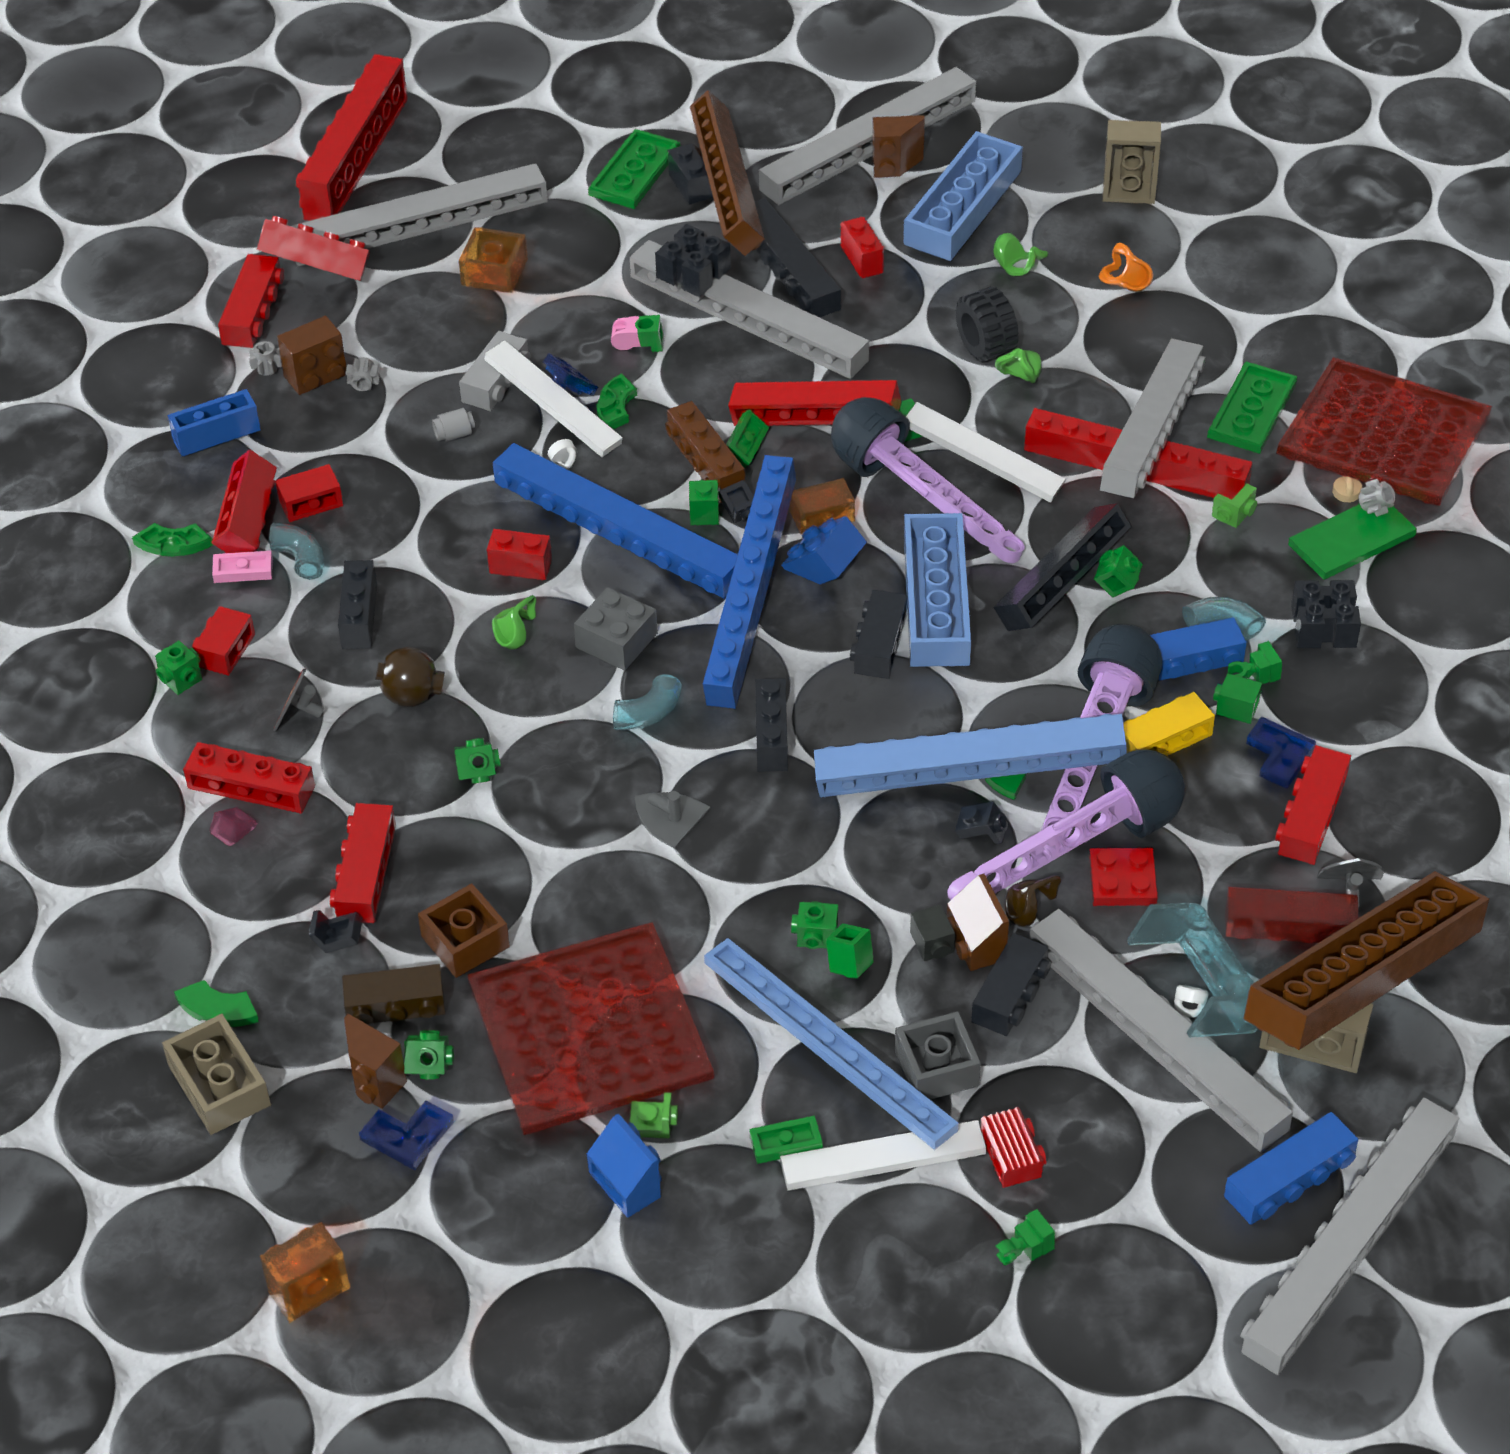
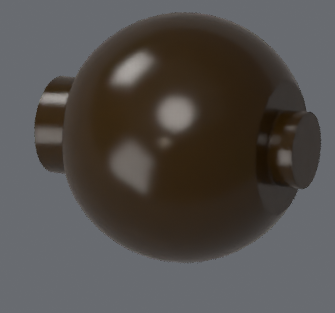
M403 647L389 653L385 657L384 663H378L375 680L380 681L382 693L392 703L403 707H413L426 702L430 694H441L445 672L436 670L433 659L424 651L414 647Z

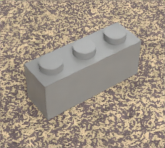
M498 331L459 381L461 402L491 411L496 403L503 399L505 391L513 383L484 360L485 353L505 340L530 361L527 339Z

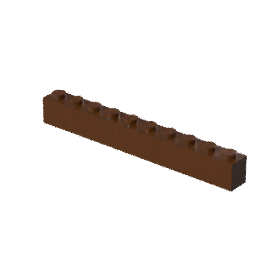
M707 90L690 105V110L723 237L746 256L750 251L756 250L765 238L729 109Z

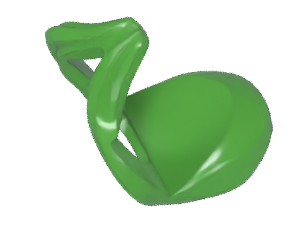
M1004 233L998 236L993 247V253L997 262L1011 276L1027 274L1032 269L1035 258L1041 260L1048 256L1047 251H1042L1035 246L1029 252H1025L1020 241L1011 233ZM1028 259L1025 268L1013 266L1020 260Z
M1020 348L1000 356L995 362L996 369L1002 374L1013 375L1030 381L1032 384L1036 382L1042 370L1041 358L1038 353Z
M534 595L525 598L515 607L505 609L493 618L492 628L494 636L501 646L514 650L525 644L526 629L521 617L527 620H533L536 617L535 607L537 599Z

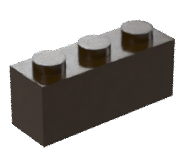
M440 964L342 976L345 1014H350L367 1025L445 1015Z

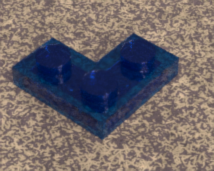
M550 353L544 359L543 363L547 365L545 369L553 375L551 380L563 388L568 387L578 395L584 392L594 396L599 387L565 360Z
M1261 717L1248 734L1246 744L1270 755L1261 767L1259 776L1287 789L1301 770L1305 756H1311L1316 741Z
M425 1100L406 1124L379 1109L359 1132L360 1141L415 1170L454 1123L453 1114Z

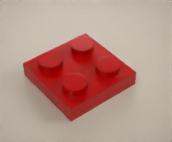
M1090 848L1089 862L1093 906H1157L1153 848Z

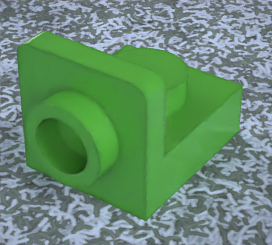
M664 1093L663 1103L632 1101L630 1122L635 1125L640 1137L670 1138L671 1125H677L678 1105H672L671 1093Z

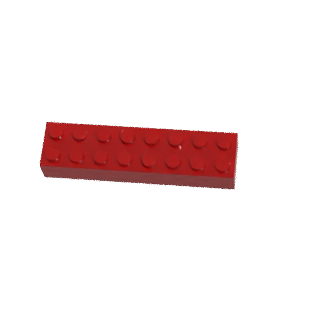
M374 54L370 62L365 65L361 77L356 80L351 93L347 94L345 103L341 109L337 110L335 119L331 125H328L324 137L318 141L316 150L312 156L308 157L306 166L296 178V187L299 188L300 193L299 206L302 208L304 220L312 221L339 214L408 100L403 59Z

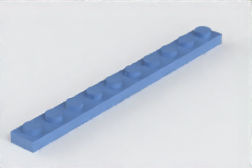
M729 938L704 955V961L708 967L931 1148L937 1149L958 1132L959 1123Z

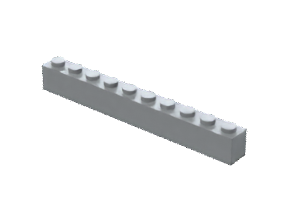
M957 67L933 78L759 169V190L778 205L871 157L873 117L924 115V128L975 102L976 81Z
M535 163L300 224L313 227V233L321 236L324 235L325 231L339 235V241L349 244L350 239L365 243V249L546 203L548 202L546 181ZM298 224L292 225L291 227L298 228ZM296 262L297 266L305 265V264H301V263Z
M651 240L644 243L630 256L631 278L849 379L869 361V340L724 274L719 280L713 277L712 287L700 298L682 290V284L679 282L673 286L656 278L655 253L662 245Z
M1171 338L1104 464L1100 491L1134 498L1139 488L1144 489L1147 475H1151L1154 462L1158 461L1161 448L1164 449L1167 436L1171 435L1174 422L1177 423L1180 410L1184 409L1187 397L1191 395L1193 385L1197 384L1199 373L1203 372L1206 357L1202 356L1203 345Z
M1057 909L1030 929L1031 940L1049 946L1048 960L1051 961V968L1259 1152L1262 1153L1290 1130L1293 1111L1290 1110V1107L1284 1100L1276 1098L1266 1089L1261 1080L1256 1077L1253 1078L1234 1057H1229L1223 1052L1211 1037L1205 1036L1187 1016H1182L1164 996L1154 992L1141 976L1132 973L1119 957L1109 953L1096 937L1086 933L1074 918L1067 916L1060 909Z
M1423 1098L1416 1108L1411 1106L1407 1110L1402 1120V1127L1399 1130L1394 1128L1385 1142L1386 1148L1382 1153L1377 1151L1368 1164L1367 1169L1369 1171L1366 1175L1362 1176L1360 1174L1355 1179L1350 1189L1351 1195L1348 1199L1341 1198L1333 1210L1332 1216L1334 1217L1329 1223L1324 1221L1317 1230L1314 1244L1311 1247L1306 1245L1302 1249L1296 1261L1298 1265L1293 1272L1288 1269L1284 1273L1278 1284V1288H1280L1274 1296L1269 1294L1265 1298L1259 1310L1261 1314L1256 1321L1250 1319L1241 1333V1337L1244 1338L1242 1354L1274 1374H1280L1455 1137L1460 1117L1426 1098Z

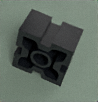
M686 224L674 235V241H667L655 253L656 278L673 286L679 282L682 284V290L700 298L712 287L713 277L719 280L731 268L730 243L715 236L705 238L704 231Z
M1319 580L1295 581L1291 608L1293 622H1296L1295 636L1297 648H1321L1322 643L1332 642L1333 648H1357L1361 619L1359 607L1356 606L1357 594L1354 580H1330V586H1320Z

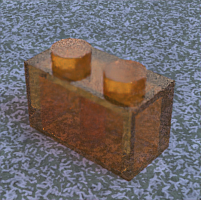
M844 478L793 490L790 513L800 534H803L812 525H816V527L821 526L830 518L836 520L847 516L851 522H854L855 500Z

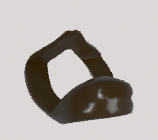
M1052 876L1042 880H1025L1012 885L1007 891L1005 900V911L1008 919L1020 927L1032 925L1037 917L1038 910L1035 890L1041 891L1049 900L1057 898L1058 887L1061 883L1060 876Z

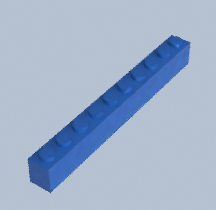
M515 443L508 447L493 462L494 480L500 487L506 488L522 498L542 506L547 511H552L564 517L569 522L582 526L591 533L597 534L613 544L633 552L638 557H643L657 564L660 568L666 569L682 579L704 588L707 592L714 593L722 598L727 596L738 554Z
M765 455L703 681L706 705L736 709L796 483L793 458Z

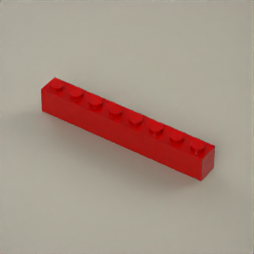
M1034 408L1026 424L1024 451L1103 470L1104 464L1122 429ZM1166 441L1164 449L1161 448L1158 461L1154 462L1152 473L1147 475L1146 481L1212 498L1217 494H1221L1232 500L1246 484H1250L1253 462Z

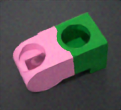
M660 315L620 318L613 323L611 343L616 349L625 351L632 347L651 346L652 352L663 351L664 331Z

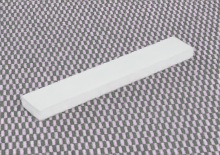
M505 340L485 353L484 360L601 457H604L622 444L623 437Z
M918 402L906 416L910 422V430L1050 503L1065 482V478Z
M976 1120L959 1123L958 1132L935 1150L913 1132L783 1155L780 1156V1162L787 1191L985 1155L986 1145L979 1122Z

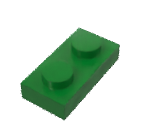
M747 410L741 415L726 443L727 447L744 468L751 463L769 429V426L751 410Z
M815 1116L749 1129V1137L757 1164L779 1160L780 1156L823 1148Z

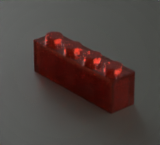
M1228 887L1225 906V937L1320 943L1359 918L1358 895Z

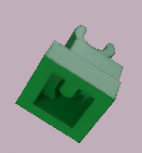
M1269 641L1258 644L1257 651L1250 653L1249 663L1235 661L1228 664L1229 674L1237 672L1239 674H1236V676L1246 679L1252 675L1257 682L1262 684L1281 679L1282 660Z
M1038 1209L1026 1215L1025 1221L1015 1226V1237L1005 1239L996 1245L1000 1251L996 1256L1004 1266L1013 1262L1023 1251L1033 1261L1055 1249V1231Z

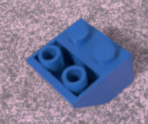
M847 516L836 520L830 518L821 526L816 527V525H812L802 534V541L789 549L787 552L788 558L781 566L789 572L817 584H823L838 578L867 541Z
M619 1114L615 1115L587 1152L588 1170L624 1215L629 1218L661 1197L660 1182L662 1178L659 1173V1163L661 1160L654 1147L651 1145L646 1146L641 1140L639 1131L633 1123H626Z

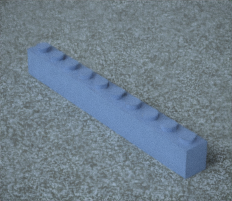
M1103 714L1098 717L1071 718L1056 722L1043 721L1038 724L1010 725L996 729L982 728L970 732H950L945 735L918 736L902 740L889 739L884 742L857 743L843 747L829 746L824 749L814 750V760L819 796L828 797L1109 764L1127 754L1122 714Z

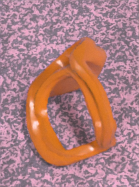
M1117 243L1114 246L1112 253L1113 263L1105 266L1099 273V279L1104 283L1118 285L1131 291H1142L1153 281L1151 267L1136 257L1130 248L1123 243ZM1120 254L1126 257V267L1121 275L1114 277L1110 272L1120 268L1122 263Z

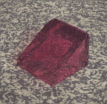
M238 807L214 813L210 833L227 846H232L253 830L258 822Z

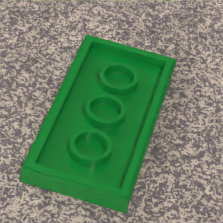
M634 129L588 187V196L635 209L667 168L668 150L681 146L680 142Z
M1245 361L1208 430L1207 438L1260 454L1297 384L1298 376Z
M1359 504L1290 537L1288 545L1325 580L1416 536L1417 528L1394 506L1388 508V513L1376 516L1375 513L1368 514Z

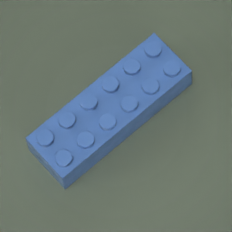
M976 131L905 218L904 245L951 261L1021 172L1023 147Z
M904 514V553L910 667L970 666L971 633L963 514Z

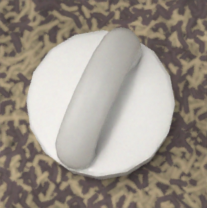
M569 439L555 442L548 450L550 460L567 470L575 462L577 449Z
M1179 985L1176 989L1174 1007L1181 1015L1198 1017L1205 1011L1209 993L1204 989ZM1182 1002L1196 1003L1198 1006L1196 1009H1187L1182 1005Z

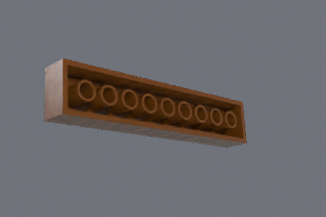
M1434 871L1250 985L1243 1019L1255 1025L1259 1030L1282 1040L1286 1045L1300 1050L1482 931L1490 898Z

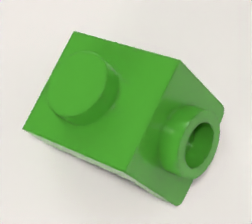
M1246 484L1232 500L1217 494L1213 500L1212 517L1237 528L1247 516L1250 517L1257 507V501L1255 500L1257 488Z

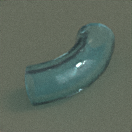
M272 523L269 536L271 551L285 552L295 557L294 570L298 576L309 580L319 578L323 573L324 555L323 549L315 536L299 526Z
M1207 597L1190 603L1182 609V615L1188 627L1234 617L1245 640L1258 635L1266 623V619L1243 601L1229 597Z
M659 675L653 680L652 687L645 696L629 700L616 699L613 709L614 729H642L661 721L673 711L681 694V682L672 675Z

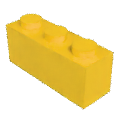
M1195 692L1183 697H1177L1166 705L1153 708L1146 714L1123 722L1127 753L1135 750H1153L1165 756L1175 753L1212 736L1215 715Z

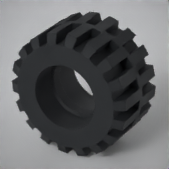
M990 286L958 299L955 310L958 331L965 347L976 360L984 362L1016 349L1019 340L1016 316L1011 304L1001 290Z

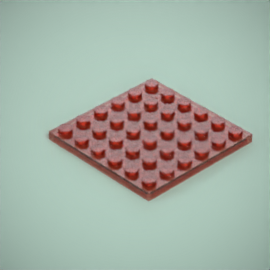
M1333 357L1280 440L1276 454L1363 482L1378 479L1379 483L1386 481L1397 494L1407 495L1422 500L1425 503L1440 506L1491 414L1492 406Z
M653 922L468 974L470 988L523 1135L628 1105L632 1101L638 1102L714 1079L713 1067Z

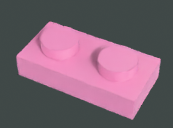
M270 550L213 554L212 576L214 583L272 579V552Z

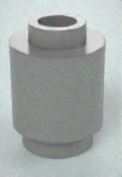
M464 408L440 414L437 416V419L432 420V426L438 441L445 440V442L471 435V428H475L471 412H466Z

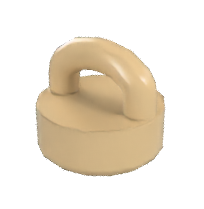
M1345 471L1343 477L1335 480L1333 495L1342 502H1354L1359 499L1362 485L1359 480L1352 477L1349 471Z

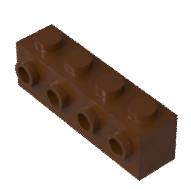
M693 401L667 410L668 422L665 423V427L669 437L672 438L703 480H718V493L719 490L745 480L744 467Z

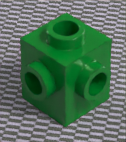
M1125 545L1115 550L1106 551L1099 559L1100 564L1094 580L1113 598L1134 589L1139 580L1138 576L1143 564Z
M178 640L155 655L158 678L177 695L202 680L198 664L200 663L199 655L193 648L190 647L188 649L181 641Z
M484 738L466 740V746L454 748L459 780L471 779L472 783L490 781L491 775H496L495 767H501L498 748L492 749L491 743H485ZM476 756L483 757V762L480 765H474L472 761Z
M800 902L799 913L792 914L791 933L797 934V947L827 949L826 938L838 928V904Z
M424 1030L420 1031V1035H409L404 1041V1074H420L421 1079L428 1080L439 1079L440 1074H445L448 1070V1065H453L454 1046L448 1045L449 1036H440V1031Z

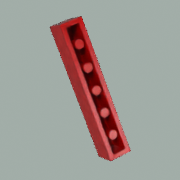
M897 380L750 382L734 384L728 407L734 426L737 425L741 415L747 410H751L766 425H832L839 410L854 399L862 397L876 398L888 403L899 411L901 397Z

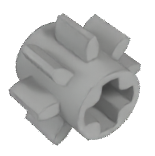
M259 342L254 346V350H249L250 368H257L259 374L271 375L277 371L278 367H282L279 348H274L272 342Z
M354 358V364H347L346 367L347 384H351L358 391H370L372 383H379V365H374L373 361L369 358Z
M1378 479L1366 482V487L1360 489L1359 503L1368 514L1375 513L1376 516L1388 513V508L1394 506L1395 492L1386 481L1379 483Z

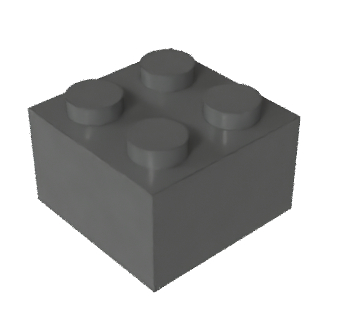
M607 587L574 623L576 648L625 671L658 634L656 609Z
M958 1011L895 1028V1053L907 1082L929 1100L979 1086L981 1063Z

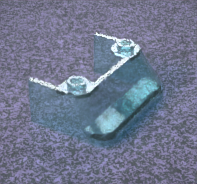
M1196 903L1150 904L1126 940L1129 945L1179 943L1214 995L1210 997L1186 1032L1189 1038L1255 1033L1258 1028L1243 1019L1250 985L1255 982L1249 977L1207 915L1206 910Z

